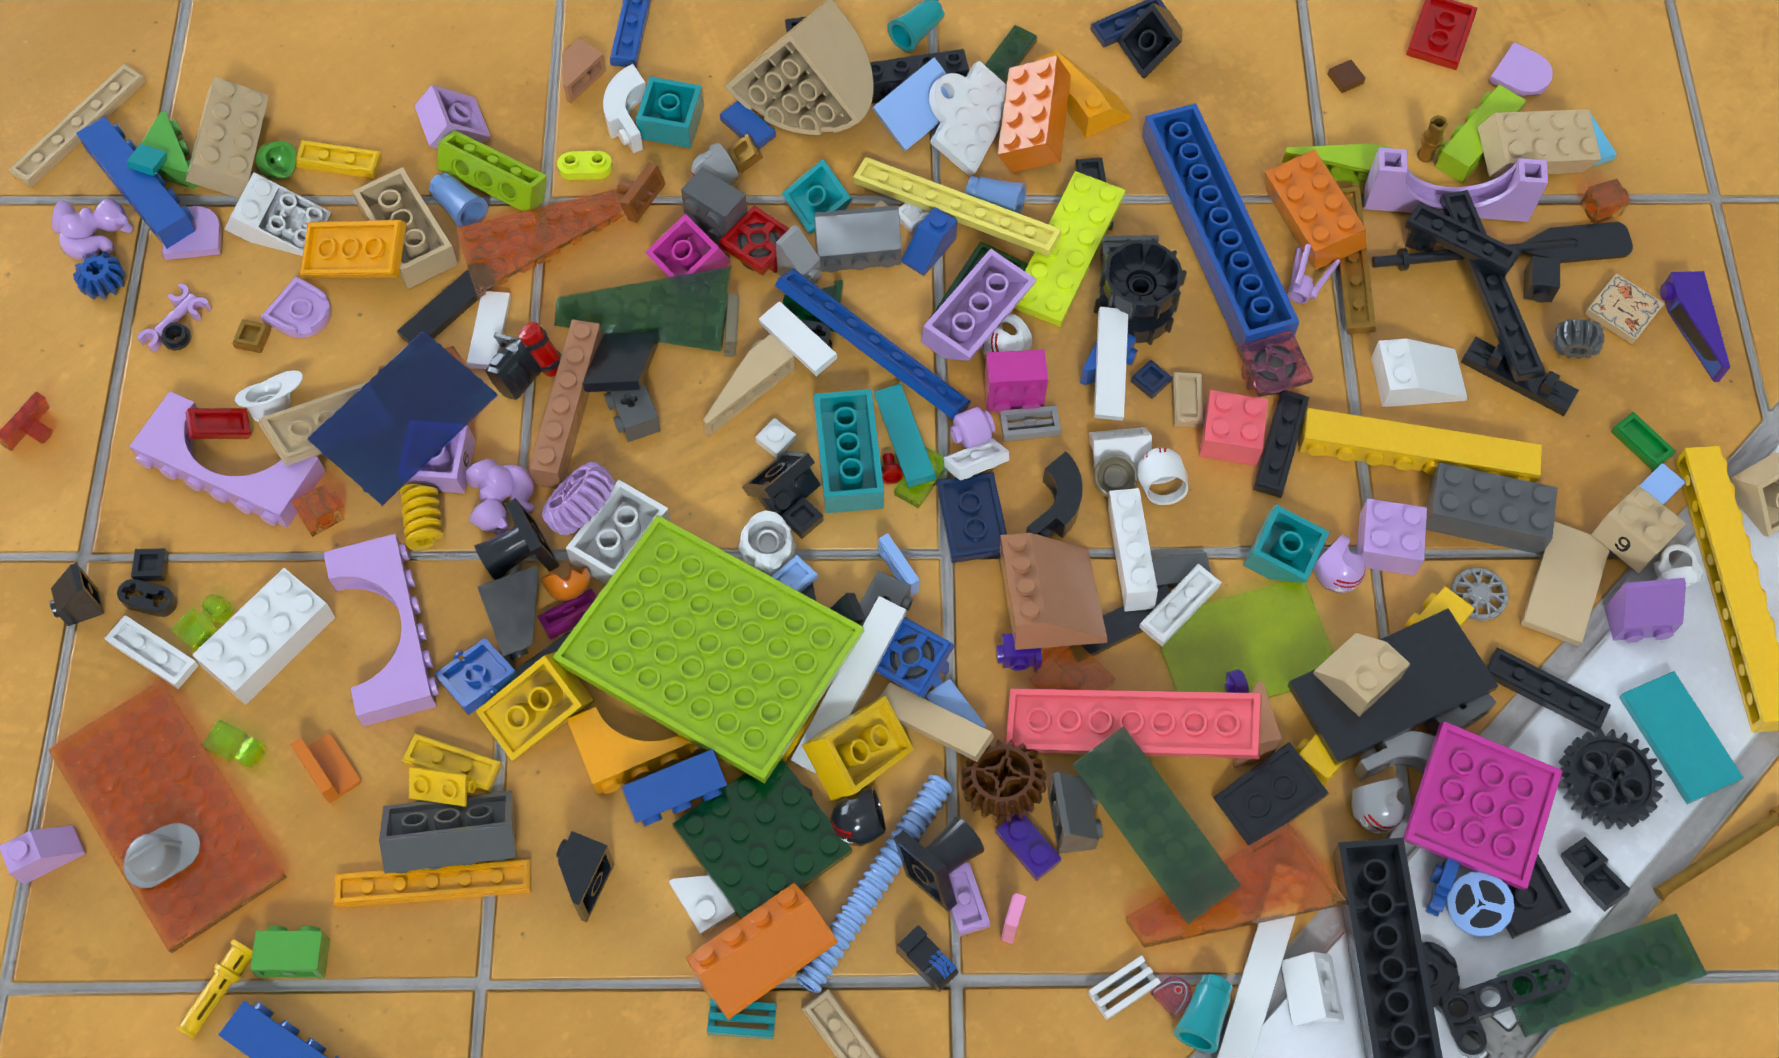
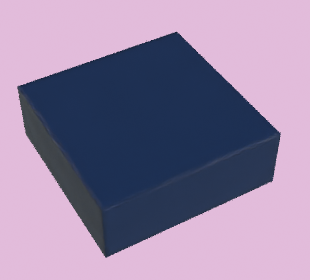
M1150 360L1132 376L1131 383L1153 399L1171 382L1172 377Z

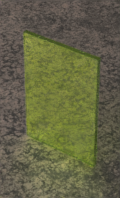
M1290 581L1205 603L1163 647L1160 645L1176 692L1227 693L1225 690L1226 673L1239 669L1247 679L1249 693H1251L1257 682L1263 681L1268 698L1291 692L1287 686L1290 680L1317 669L1334 653L1307 584Z

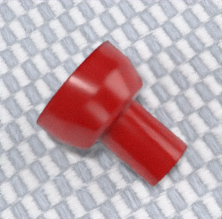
M892 453L883 454V466L881 467L883 483L891 485L900 482L903 479L900 465L895 463Z

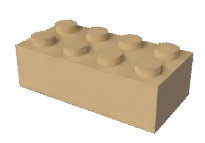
M214 76L206 96L185 181L240 199L249 182L269 95Z
M1589 109L1494 113L1478 126L1489 177L1503 175L1513 167L1518 158L1547 160L1548 174L1583 173L1601 160Z
M403 167L352 191L359 210L366 221L402 220L407 223L399 275L407 289L458 265L451 243Z

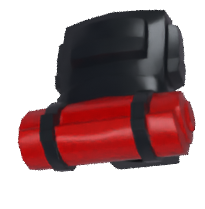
M530 322L522 327L518 333L519 337H510L497 332L494 334V338L501 348L492 358L485 372L492 384L504 397L517 400L541 372L547 377L556 376L562 355L551 343L547 332L537 322Z

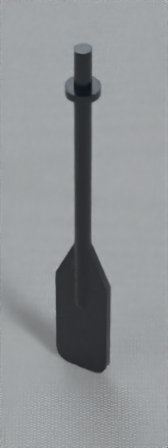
M1620 222L1552 227L1523 243L1506 244L1521 251L1520 254L1531 257L1560 259V263L1627 257L1633 250L1629 231ZM1403 248L1398 249L1396 255L1372 257L1373 268L1397 266L1400 271H1406L1411 264L1464 260V258L1451 250L1408 253V250Z

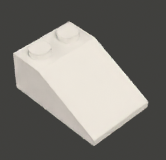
M1411 339L1378 341L1371 361L1382 407L1467 400L1455 349Z

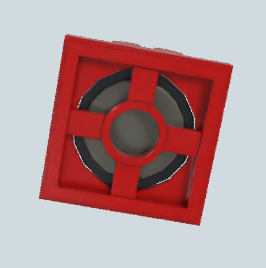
M754 205L719 240V247L740 260L746 268L756 271L762 276L768 270L777 273L776 242L790 228Z

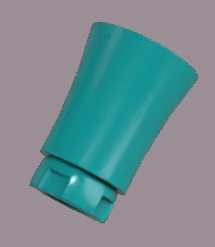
M924 0L908 12L891 20L888 23L887 29L892 42L901 50L912 52L919 42L944 18L945 13L942 10V5L937 0Z
M1203 974L1183 1017L1173 1031L1174 1036L1183 1044L1207 1053L1217 1052L1223 1021L1231 1001L1229 996L1233 989L1232 984L1220 976Z

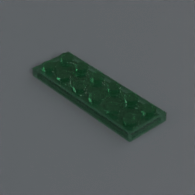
M1126 727L1120 728L1072 764L1187 924L1192 923L1242 886Z
M1677 913L1501 971L1496 976L1500 977L1553 959L1564 962L1570 969L1571 980L1564 992L1512 1010L1526 1038L1703 978L1707 973ZM1554 969L1549 970V976L1542 980H1539L1538 974H1534L1538 981L1539 991H1543L1542 983L1545 981L1554 980L1556 985L1560 984L1563 974H1556ZM1517 980L1512 985L1515 993L1520 996H1527L1532 992V986L1526 980Z

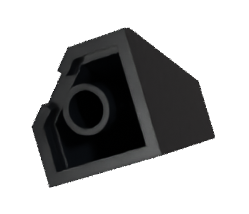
M537 566L477 587L503 656L509 654L511 660L528 654L527 647L533 645L538 582Z

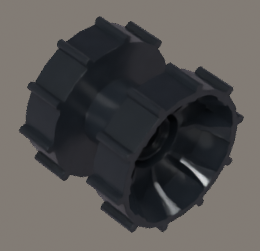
M1128 238L1125 244L1119 246L1113 252H1107L1105 271L1101 272L1099 280L1100 297L1095 300L1093 312L1098 313L1100 307L1117 308L1128 314V334L1137 337L1135 343L1147 342L1149 345H1152L1153 340L1159 338L1166 331L1168 333L1171 332L1174 322L1172 317L1177 312L1181 295L1180 287L1184 285L1187 271L1182 270L1180 262L1176 257L1177 251H1170L1165 246L1156 243L1155 238H1152L1151 241H1131Z

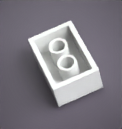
M620 480L614 485V489L610 493V498L606 500L605 506L601 507L598 514L591 518V521L584 524L583 528L578 531L566 547L571 564L579 569L587 566L591 576L605 584L608 583L657 515L670 521L667 507Z

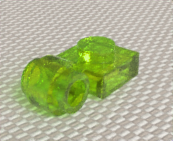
M211 594L206 597L202 603L203 611L201 613L192 608L171 629L179 639L195 652L218 630L211 622L223 623L233 613L231 603L221 595Z
M220 719L201 745L206 751L229 762H232L235 757L236 761L248 768L258 764L265 754L263 751L265 745L255 738L248 737L245 731Z

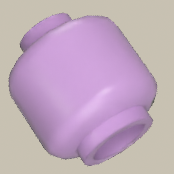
M979 407L955 415L953 427H950L953 441L956 444L960 443L965 449L991 441L992 433L995 432V425L990 413L983 411Z

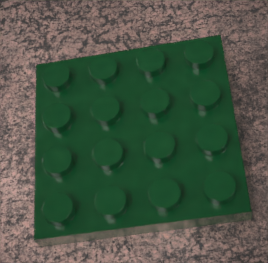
M782 758L765 783L745 773L721 790L723 794L704 801L672 823L674 830L740 920L793 883L800 889H803L852 853L851 847L836 835L831 821Z

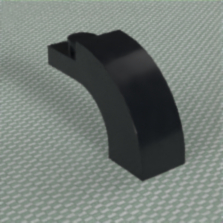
M1064 452L1045 468L1043 483L1052 492L1055 502L1044 514L1027 527L1026 533L1051 538L1056 532L1063 538L1073 527L1079 513L1083 484L1080 471L1075 461L1067 452Z

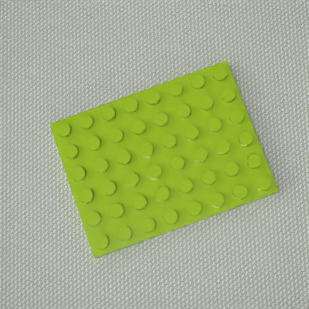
M657 515L552 658L569 672L705 750L713 749L717 757L765 783L864 633V627Z

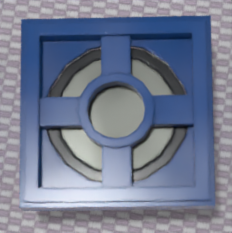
M904 617L875 672L923 699L931 685L937 687L942 684L940 674H948L949 663L946 660L955 645Z

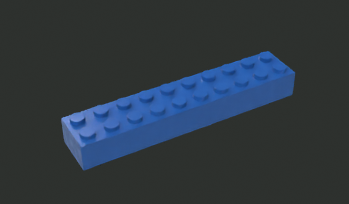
M1197 104L1145 116L1142 138L1240 354L1294 340L1299 325L1298 317Z

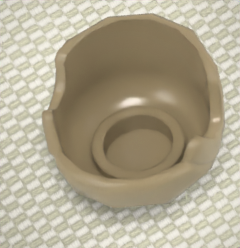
M1109 455L1103 458L1094 469L1093 482L1096 489L1107 498H1109V491L1135 489L1137 485L1136 467L1125 456Z

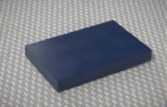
M994 472L976 474L963 480H959L957 477L936 480V489L951 563L1000 556V535H1006L1007 531Z

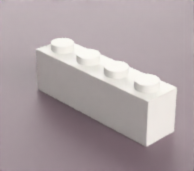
M1139 488L1109 491L1107 511L1124 610L1126 612L1155 609L1158 589Z

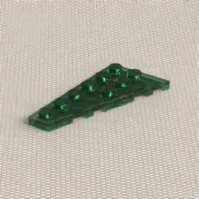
M732 266L559 296L556 300L554 326L570 328L573 319L598 323L601 326L602 333L605 334L658 331L660 336L659 342L720 352L723 347Z

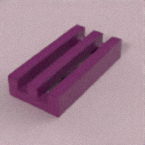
M590 588L577 598L565 601L538 615L537 618L550 640L574 628L597 596Z

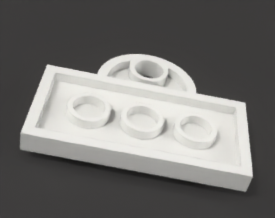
M980 61L973 64L966 77L956 73L942 76L933 83L929 93L932 112L941 122L930 143L968 176L976 173L1002 125L1007 85ZM941 87L948 91V98L943 96Z

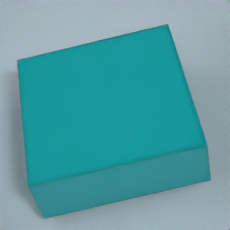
M140 144L128 158V168L154 176L166 162L167 153Z

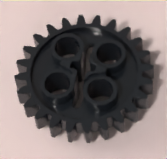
M1601 728L1594 735L1587 731L1582 736V739L1576 737L1573 740L1572 745H1569L1563 751L1565 755L1558 762L1564 766L1560 769L1563 770L1561 777L1565 778L1558 784V787L1568 788V792L1563 796V799H1573L1575 801L1570 809L1576 810L1581 808L1583 810L1581 819H1585L1588 815L1593 816L1592 822L1594 826L1603 820L1605 828L1608 830L1614 823H1616L1619 830H1622L1627 826V823L1634 827L1640 822L1639 820L1645 821L1650 816L1649 813L1657 809L1658 806L1655 802H1658L1663 797L1657 791L1664 786V783L1655 780L1663 772L1662 770L1652 768L1658 761L1657 758L1647 759L1646 755L1650 749L1644 748L1639 750L1637 748L1639 739L1634 740L1632 743L1628 742L1626 732L1620 738H1616L1614 729H1611L1606 736ZM1616 758L1623 760L1626 767L1621 766ZM1586 761L1592 762L1596 770L1589 768ZM1625 788L1630 789L1634 793L1635 797L1629 796L1626 793ZM1594 790L1600 792L1603 795L1604 800L1597 798L1594 794Z

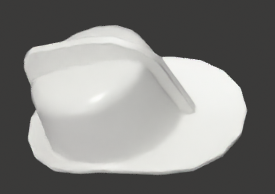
M295 370L286 371L266 381L246 387L235 396V402L239 406L247 407L253 419L259 422V418L288 409L291 403L290 392L300 385L303 380V374Z

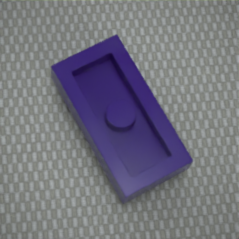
M1015 814L1010 822L1006 821L996 829L995 833L1036 881L1061 862L1062 858L1025 815L1021 820Z

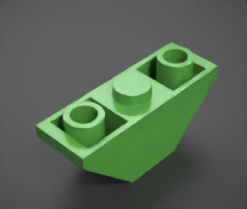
M166 111L160 112L144 137L142 144L167 153L166 162L158 170L163 180L194 189L198 185L185 181L190 160H187L186 156L190 155V151L185 140L178 139V136L182 135L176 119L170 121Z

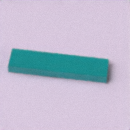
M901 383L875 391L876 403L908 488L935 480V472Z

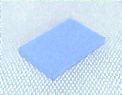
M935 57L871 108L903 151L910 148L940 123L932 112L929 93L933 83L946 75V72ZM941 87L943 96L948 98V91Z

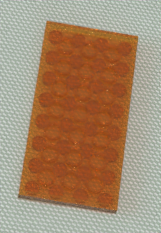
M162 680L48 749L170 953L175 952L287 878ZM171 823H182L194 829L199 836L200 850L195 861L186 869L152 888H140L131 884L126 878L123 869L124 858L130 844L137 837L150 834Z

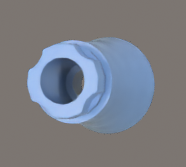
M448 173L437 174L430 181V194L434 196V199L451 216L459 229L470 230L483 221L488 211V203L485 199L470 191Z
M971 176L966 186L965 194L1021 214L1027 185L1025 182H1009L983 176L981 178Z

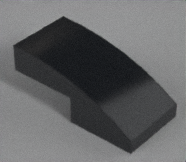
M1586 837L1561 853V858L1572 875L1604 912L1629 894L1630 888L1607 866L1609 859Z

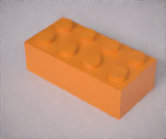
M1058 56L1009 68L997 155L1012 173L1061 162L1071 74Z
M1315 149L1265 171L1266 192L1302 250L1304 251L1306 244L1311 245L1308 259L1315 271L1333 263L1335 259L1340 260L1366 248V228Z

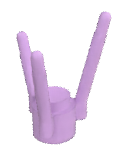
M1305 245L1302 258V249L1298 247L1294 258L1291 282L1287 291L1288 298L1301 304L1308 303L1310 298L1316 299L1319 290L1334 272L1340 260L1335 259L1314 286L1312 284L1313 279L1304 275L1311 245Z

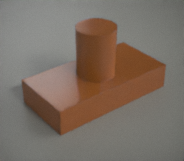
M648 163L635 182L624 178L619 181L617 191L620 195H624L620 200V204L629 221L637 223L666 184L658 165Z

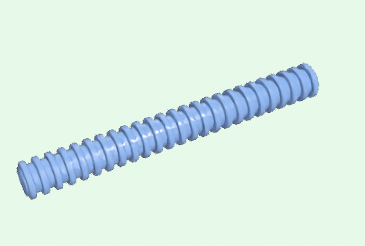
M938 775L928 776V783L926 782L922 785L923 791L920 790L917 793L918 799L912 800L913 806L906 809L907 815H902V823L896 824L897 830L890 833L891 839H886V847L880 848V855L874 857L875 863H871L868 867L870 871L864 872V880L858 881L857 885L859 887L852 890L853 896H849L846 899L848 904L842 905V913H837L835 916L836 922L830 923V930L838 943L801 968L803 970L802 973L796 974L798 983L813 993L821 992V984L827 983V975L831 976L833 974L832 968L839 965L837 960L843 959V951L849 950V942H854L856 939L854 934L860 933V925L866 924V916L872 915L871 909L878 906L877 900L883 898L882 892H886L889 889L887 884L893 883V875H898L900 872L899 867H903L894 837L904 830L917 842H920V834L926 833L927 829L925 827L932 824L931 818H936V810H941V803L946 802L948 799L947 795L953 792L950 783Z

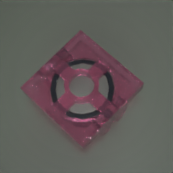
M1293 331L1238 346V353L1243 362L1241 368L1242 379H1248L1247 390L1255 389L1258 397L1280 394L1281 391L1312 383L1314 379Z

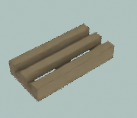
M728 293L726 307L724 356L734 357L737 345L739 296L734 293Z

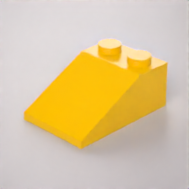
M556 652L544 655L475 711L511 761L516 760L567 723L568 718L577 715L595 701L578 677L564 669L552 658Z
M886 695L881 696L824 729L802 745L831 801L856 794L914 750Z

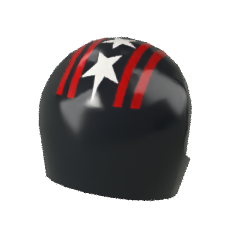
M874 786L862 788L859 797L854 800L843 797L833 808L831 815L833 830L848 845L864 846L876 840L886 831L882 806Z

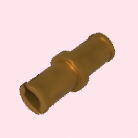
M1437 115L1431 118L1428 129L1422 134V144L1417 152V157L1420 161L1425 163L1431 162L1435 157L1436 150L1441 147L1444 141L1443 134L1448 126L1445 117Z

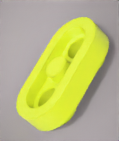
M604 151L566 152L557 161L560 175L567 180L604 179L613 170L611 157Z

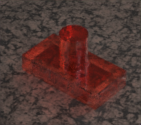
M37 391L31 395L0 430V443L2 446L12 451L26 434L41 444L50 438L53 430L39 421L50 408L46 397Z

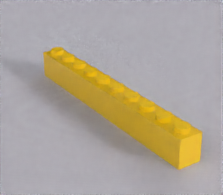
M1720 446L1685 448L1675 460V465L1679 477L1686 481L1682 486V490L1752 733L1779 731V644L1775 634V621L1769 614L1766 604L1767 595L1765 590L1762 589L1758 577L1759 568L1751 554V541L1743 527V514L1735 500V487L1730 482L1727 473V460L1722 456Z

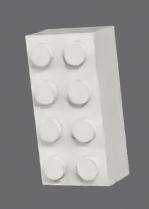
M283 568L209 638L193 656L207 673L246 705L333 621L335 616L324 600Z

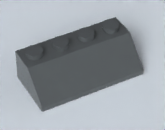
M512 791L467 796V806L465 807L430 801L383 806L379 843L385 874L394 872L402 874L410 870L427 868L434 870L443 866L472 865L476 862L504 861L508 858H516V828Z

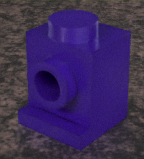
M1002 634L1001 645H996L997 664L1002 663L1003 668H1011L1014 671H1022L1033 666L1034 672H1040L1042 665L1041 648L1015 650L1013 634Z

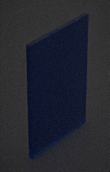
M422 331L307 439L322 452L323 456L331 460L358 484L364 492L368 493L383 506L498 395L481 378H478L445 350L441 344Z

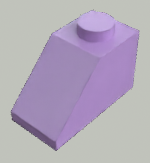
M73 825L31 830L0 845V851L9 874L24 885L86 854L76 828Z

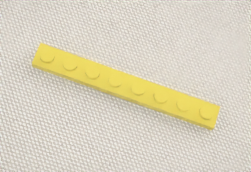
M868 157L864 158L853 176L854 184L928 212H931L936 207L958 220L957 222L1048 257H1050L1062 236V230Z

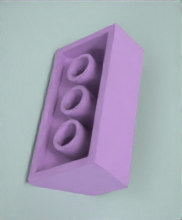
M990 249L923 326L921 343L942 358L970 361L1032 288L1037 279Z

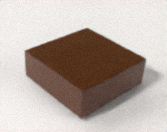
M1352 60L1330 68L1327 74L1341 93L1364 84L1366 79Z

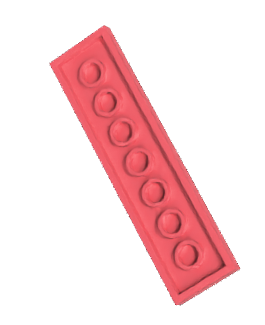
M1010 689L1006 745L1012 739L1014 747L1017 748L1024 743L1026 752L1034 750L1035 753L1260 759L1261 693Z

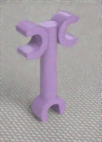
M180 283L178 287L183 293L181 296L175 297L171 293L168 294L171 303L176 308L154 329L141 331L137 336L138 340L144 345L148 340L153 339L149 342L148 346L152 352L157 351L162 345L161 336L164 327L170 323H177L188 311L194 320L200 321L201 317L197 309L201 307L206 308L208 311L212 309L207 299L196 297L190 293L185 284Z

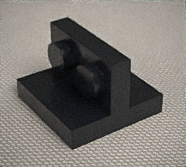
M785 451L743 485L742 488L748 496L757 497L767 511L776 512L781 516L802 497L807 498L821 484L809 468L815 463L809 453Z

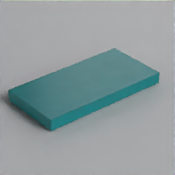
M1675 671L1624 692L1619 696L1687 805L1735 784L1744 778Z

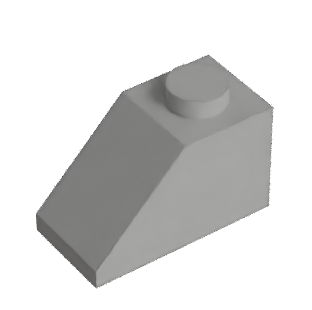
M793 225L776 242L778 274L783 276L792 269H795L815 284L821 276L820 257L796 225Z

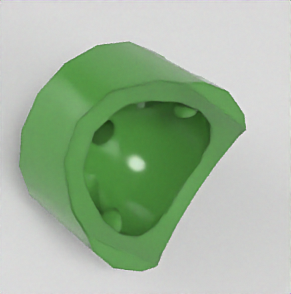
M274 141L263 144L256 154L258 170L269 179L290 177L296 164V150L294 146L286 141Z

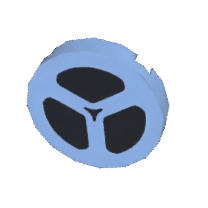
M1470 872L1458 878L1447 898L1448 914L1454 925L1463 932L1477 938L1492 937L1502 932L1510 923L1514 912L1513 895L1507 884L1499 878L1481 872Z

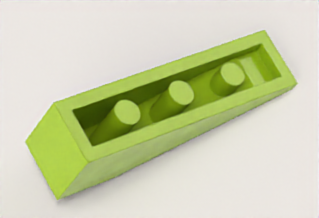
M1372 143L1286 147L1281 164L1315 149L1334 180L1364 186L1378 148L1390 147Z

